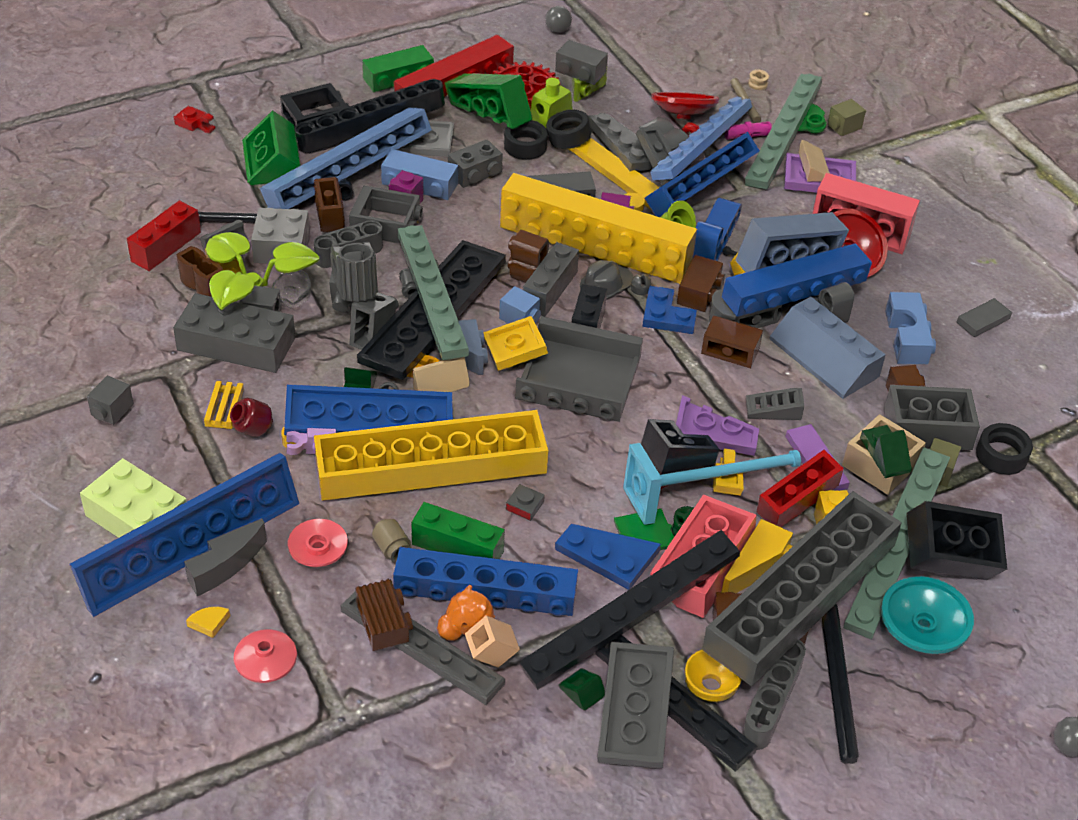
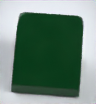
M580 668L558 684L559 688L584 711L605 697V687L601 676L583 668Z

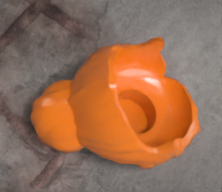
M468 585L462 592L457 593L451 598L446 614L442 615L438 620L437 630L440 637L447 641H455L462 634L465 635L468 630L485 616L495 619L491 602L483 594L473 591V586Z

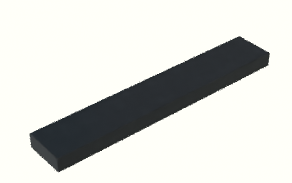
M620 635L619 637L611 641L619 643H631L623 635ZM611 642L595 652V655L607 665H609ZM672 676L668 716L736 772L756 753L758 746L749 741L741 732Z

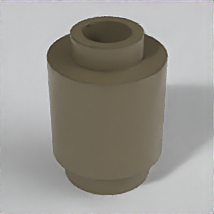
M384 519L376 524L372 532L373 539L384 556L396 563L399 548H411L410 539L395 519Z

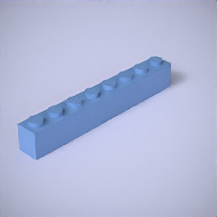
M407 108L260 187L267 207L290 209L315 195V179L336 177L338 181L388 155L391 149L397 150L432 131L424 109Z

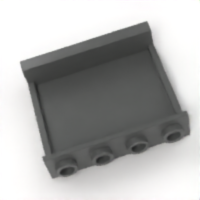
M541 316L538 330L547 346L548 354L527 361L522 377H517L515 399L620 422L641 358L643 338Z

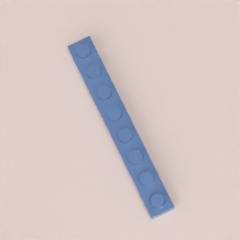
M735 97L728 100L725 106L719 108L715 115L710 116L709 120L700 125L696 132L691 133L687 140L681 142L678 148L669 152V155L664 160L658 162V165L650 171L652 180L674 179L752 108L751 99Z

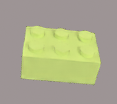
M123 458L80 492L85 516L118 538L187 502L185 497Z

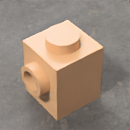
M485 616L465 633L473 658L498 668L520 650L511 625L489 616Z

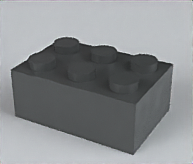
M890 385L884 407L886 418L926 442L925 448H931L934 438L961 446L960 450H973L980 425L971 389Z

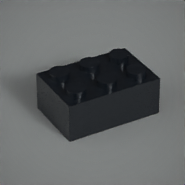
M924 501L906 513L910 567L912 569L988 580L1007 570L1002 514Z

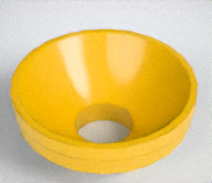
M703 650L695 652L687 660L685 666L686 684L690 691L701 699L715 702L724 701L732 697L741 684L742 679ZM709 678L715 679L719 682L720 687L716 690H709L704 687L702 682Z

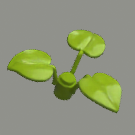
M232 232L220 233L209 239L206 245V253L211 260L226 263L236 258L241 272L236 274L230 270H223L211 278L209 284L210 293L220 310H223L233 302L247 297L254 290V286H268V278L274 265L278 272L291 273L320 261L319 256L307 246L297 242L284 243L274 249L273 257L275 259L269 261L264 278L262 279L255 272H246L240 255L250 251V244L244 236Z

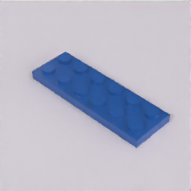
M287 384L284 435H287V432L290 431L307 433V428L336 429V433L453 420L452 392Z

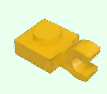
M724 448L723 457L720 458V463H715V466L735 463V450ZM743 473L713 478V492L741 496L744 489Z

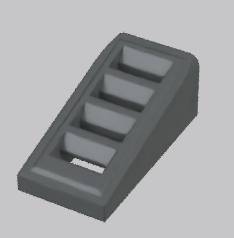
M789 388L746 395L747 417L749 419L802 420L804 411L802 388ZM756 404H760L761 408L756 409Z

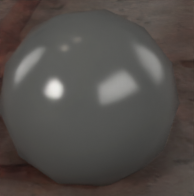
M554 6L547 12L545 22L551 31L561 33L570 27L572 16L570 11L564 6Z
M1066 717L1056 725L1053 732L1054 743L1063 754L1070 757H1078V717Z

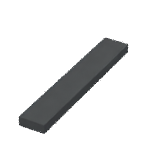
M355 591L341 604V612L364 626L357 608ZM413 619V630L409 631V642L395 645L396 648L484 705H487L505 685L504 677Z

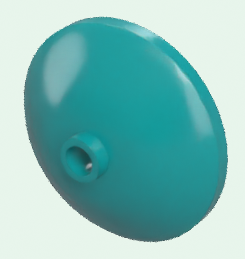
M916 576L902 579L894 583L887 590L881 605L882 619L891 635L903 645L923 653L942 654L960 648L969 639L974 626V614L967 599L953 586L935 578Z

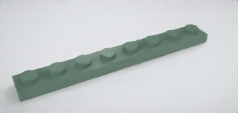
M800 74L745 177V186L768 190L822 85V77L812 74Z
M411 225L405 228H398V238L442 360L469 356L468 345L423 226Z
M923 447L893 514L894 518L902 522L895 546L867 572L846 618L844 629L872 640L882 618L881 605L884 595L898 581L909 555L906 513L924 501L932 502L949 463V456Z

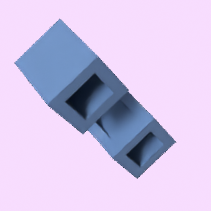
M890 292L885 312L889 328H898L893 345L897 364H929L931 354H934L936 351V340L931 337V321H927L926 303L922 302L920 293Z

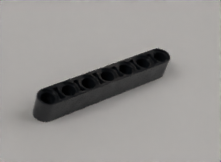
M438 79L426 80L302 122L295 127L298 149L302 153H312L350 140L407 108L424 109L426 113L440 109L445 105L443 83Z

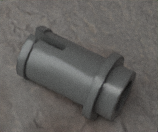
M405 268L400 271L399 279L402 283V294L410 298L417 288L410 269Z

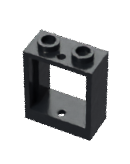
M332 83L280 96L281 114L286 120L294 124V129L302 122L350 106L344 102L340 91L336 90ZM331 104L333 107L307 115L301 113V111Z

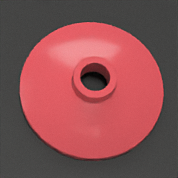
M327 519L305 521L296 526L288 538V550L291 556L300 564L309 567H323L336 562L344 555L348 545L344 529L339 524Z
M271 629L259 630L248 634L238 643L234 652V664L237 671L244 678L257 683H268L283 678L292 670L297 659V650L293 640L285 633Z

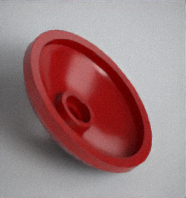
M685 92L652 93V99L665 111L677 114L679 119H690L691 115L704 113L719 103V97L706 94Z
M842 209L834 212V215L849 229L842 247L855 243L872 262L868 277H871L882 268L887 258L888 246L883 230L872 217L862 211Z

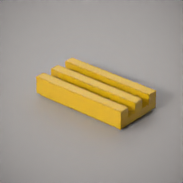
M216 381L204 418L205 427L233 428L230 412L234 404L242 398L244 391L243 383L233 386L232 382L222 385V381ZM221 393H223L216 419L213 420ZM230 394H234L226 422L222 421Z

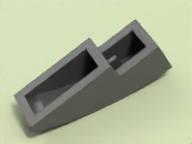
M262 518L207 541L209 551L184 561L187 580L197 597L230 579L256 556L267 541L265 522Z

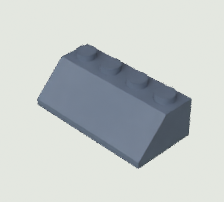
M812 297L794 305L770 335V340L842 399L880 377L886 354Z

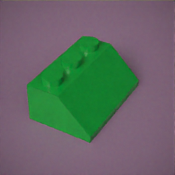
M273 110L242 139L247 182L250 185L268 184L301 166L294 124Z

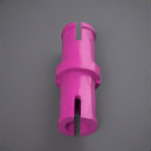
M747 121L744 124L732 125L724 132L726 140L738 138L746 132L750 134L751 138L768 136L772 126L770 121L761 123Z

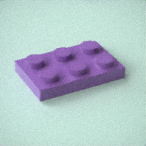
M787 153L784 189L817 193L822 181L808 182L800 155ZM824 157L830 174L856 181V161Z

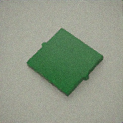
M661 508L657 509L655 523L644 525L638 513L614 518L615 526L620 535L661 544L660 550L667 549L674 539L671 531L672 525L668 524Z

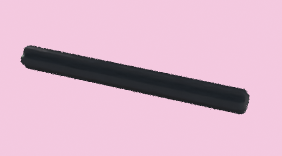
M835 604L822 617L840 760L844 764H854L857 762L859 752L837 604Z

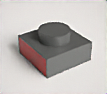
M519 484L507 500L506 510L531 521L544 503L545 495Z

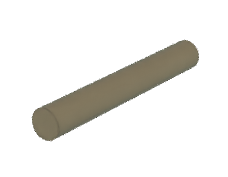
M733 78L730 84L737 96L741 97V99H750L739 80ZM752 103V108L747 113L753 123H759L761 117Z

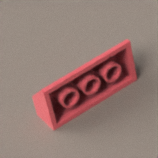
M703 494L650 572V576L720 530L727 535L741 552L755 530L757 515ZM735 560L673 600L674 605L704 618L714 603L716 592H721L724 578Z

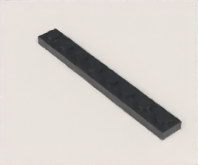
M722 530L718 531L519 661L521 668L536 689H540L740 557L739 549Z

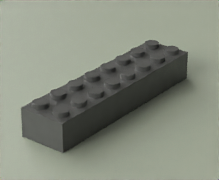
M852 491L706 627L702 650L753 686L895 546L902 522Z

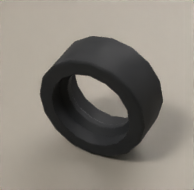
M575 109L558 112L546 124L551 145L560 149H572L581 146L590 139L592 133L588 115L583 111ZM574 128L568 131H563L564 129Z
M530 120L514 129L505 128L504 149L509 155L518 159H534L545 153L548 132L543 124ZM529 137L535 140L530 142H524L517 140L516 138Z
M996 423L989 425L983 430L976 447V454L981 464L990 471L1011 475L1025 469L1033 450V444L1029 435L1021 428L1007 423ZM989 443H1006L1015 448L1019 454L1013 456L1004 455L993 449Z

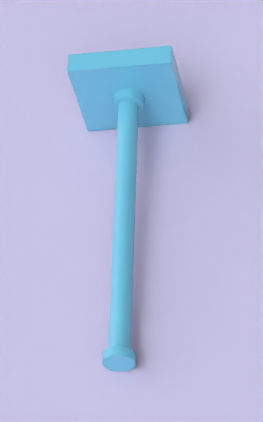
M641 443L630 444L623 489L643 524L646 525L655 523L661 486L786 465L797 467L801 464V456L798 450H791L789 454L660 475Z

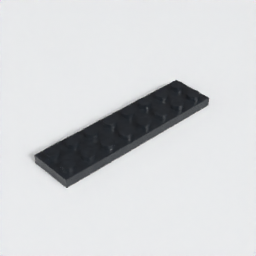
M462 240L438 266L457 318L506 263L505 254ZM417 290L357 354V363L404 380L434 346L436 341Z

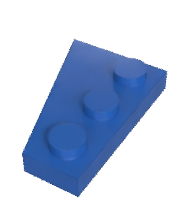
M572 523L555 542L556 551L628 590L632 588L660 552L661 547L659 543Z

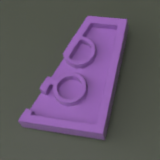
M682 395L676 425L683 434L709 435L720 450H724V448L732 449L736 453L755 456L759 428L731 416L724 418L713 413V408L703 405L701 408L690 403L691 399Z

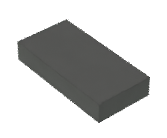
M993 298L958 316L956 323L973 337H976L1009 320L1012 312Z

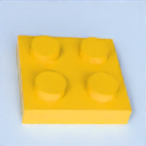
M532 316L483 332L484 341L498 371L548 354L547 346Z

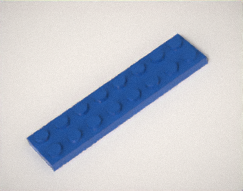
M278 453L70 563L87 610L95 617L184 568V561L209 551L207 541L261 518L266 523L299 505L286 456Z

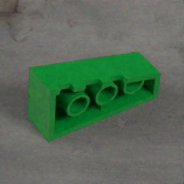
M465 73L445 82L451 105L469 112L474 110L479 116H489L493 118L494 122L499 124L504 122L511 129L533 119L521 75Z

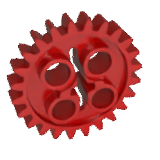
M523 61L522 65L514 62L513 66L506 63V68L499 66L498 71L493 70V74L521 75L530 110L534 94L546 87V80L549 78L559 80V77H555V72H550V68L543 69L542 64L536 67L534 62L530 65H527L525 61Z

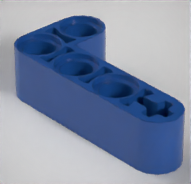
M723 198L716 200L706 222L699 221L697 223L693 257L697 255L715 261L719 260L722 250L738 222L742 209L741 203Z

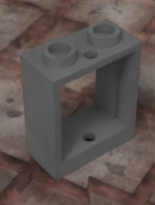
M363 185L349 214V226L365 221H377L382 225L384 241L400 243L398 228H405L411 225L416 226L417 220L422 218L423 206H420V195ZM371 210L405 215L406 218L403 223L370 217L369 214Z

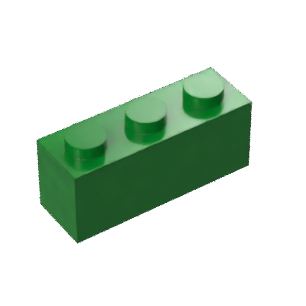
M424 45L364 59L362 60L363 79L373 93L394 88L395 80L433 64L434 58Z
M423 502L411 522L412 545L429 551L500 559L504 552L505 529Z

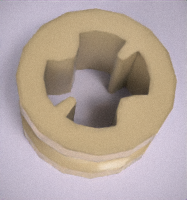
M753 70L750 72L748 85L755 90L766 89L769 74L763 70Z

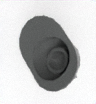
M596 261L588 267L586 275L581 279L580 289L582 284L607 288L606 299L629 288L634 275L629 269L619 266L614 261Z

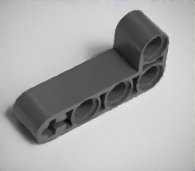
M847 282L821 290L819 295L811 296L844 323L849 321L854 302V292ZM807 298L800 299V300L795 301V302L798 304V303L802 302L803 300H805V299H807Z
M800 640L765 673L747 713L742 734L758 746L757 750L764 749L769 745L800 674L806 652L805 645ZM758 722L761 723V724H763V725L761 726V728H758V727H757V726H758Z

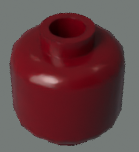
M252 398L241 399L234 404L230 412V420L234 429L253 437L262 436L271 428L273 423L272 411L269 405Z

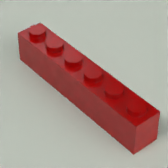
M499 35L492 36L395 80L394 91L426 80L438 79L443 83L445 97L448 95L445 82L465 73L493 74V70L498 71L499 66L506 68V63L513 65L514 46Z

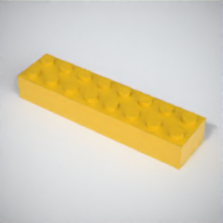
M516 173L511 175L501 189V228L517 233L521 229L547 238L551 244L556 242L578 249L580 253L606 261H614L618 265L679 284L693 259L696 228Z
M537 410L314 435L315 457L322 501L547 473L548 447Z

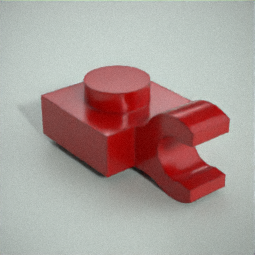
M187 106L174 116L175 125L190 131L199 128L206 133H210L216 129L214 125L209 123L214 119L213 115L191 106Z

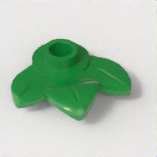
M811 104L798 131H809L814 134L824 131L827 125L824 118L825 112L819 106Z

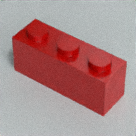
M179 200L129 236L127 244L131 262L147 271H151L199 235L201 228L198 209Z
M824 449L760 494L756 512L765 521L783 527L816 503L819 491L834 490L838 487L844 468Z

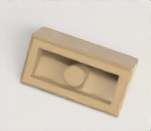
M801 140L799 155L807 181H822L825 174L829 173L822 149L805 140Z
M465 357L442 360L413 369V388L416 391L453 392L469 387Z

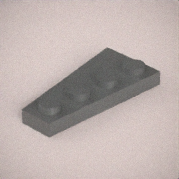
M608 114L588 115L591 129L614 155L622 161L629 171L653 169L635 133Z

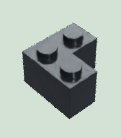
M648 419L641 442L642 447L660 475L715 466L720 450L709 435L683 434L673 420Z

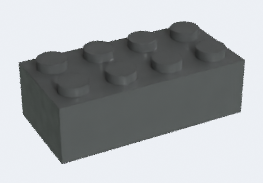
M194 293L173 327L177 351L273 373L278 371L295 340L294 316L291 314L233 302L223 310H220L212 297Z

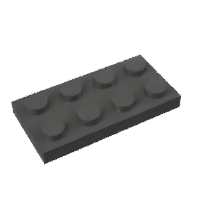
M611 642L597 756L598 763L663 769L674 647Z

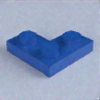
M649 286L642 327L693 334L697 310L672 306L674 289Z

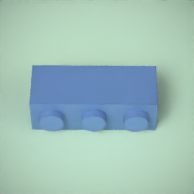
M391 149L381 165L382 184L389 186L391 179L395 178L402 170L423 177L424 195L449 200L458 185L457 164Z

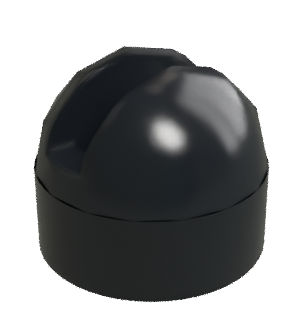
M341 179L339 180V186L342 187L340 188L342 201L349 200L353 195V186L350 181Z

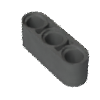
M365 221L317 236L314 239V252L319 256L320 261L316 264L322 268H330L331 246L335 245L343 247L350 243L369 242L374 254L380 252L383 248L382 225L377 221Z

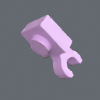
M307 428V433L287 432L286 442L296 443L287 444V454L297 455L304 449H306V454H315L314 435L336 433V429Z

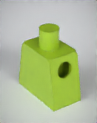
M556 78L547 79L546 87L534 94L532 98V120L543 124L545 128L547 121L553 115L561 111L573 110L570 90L562 87L560 81Z

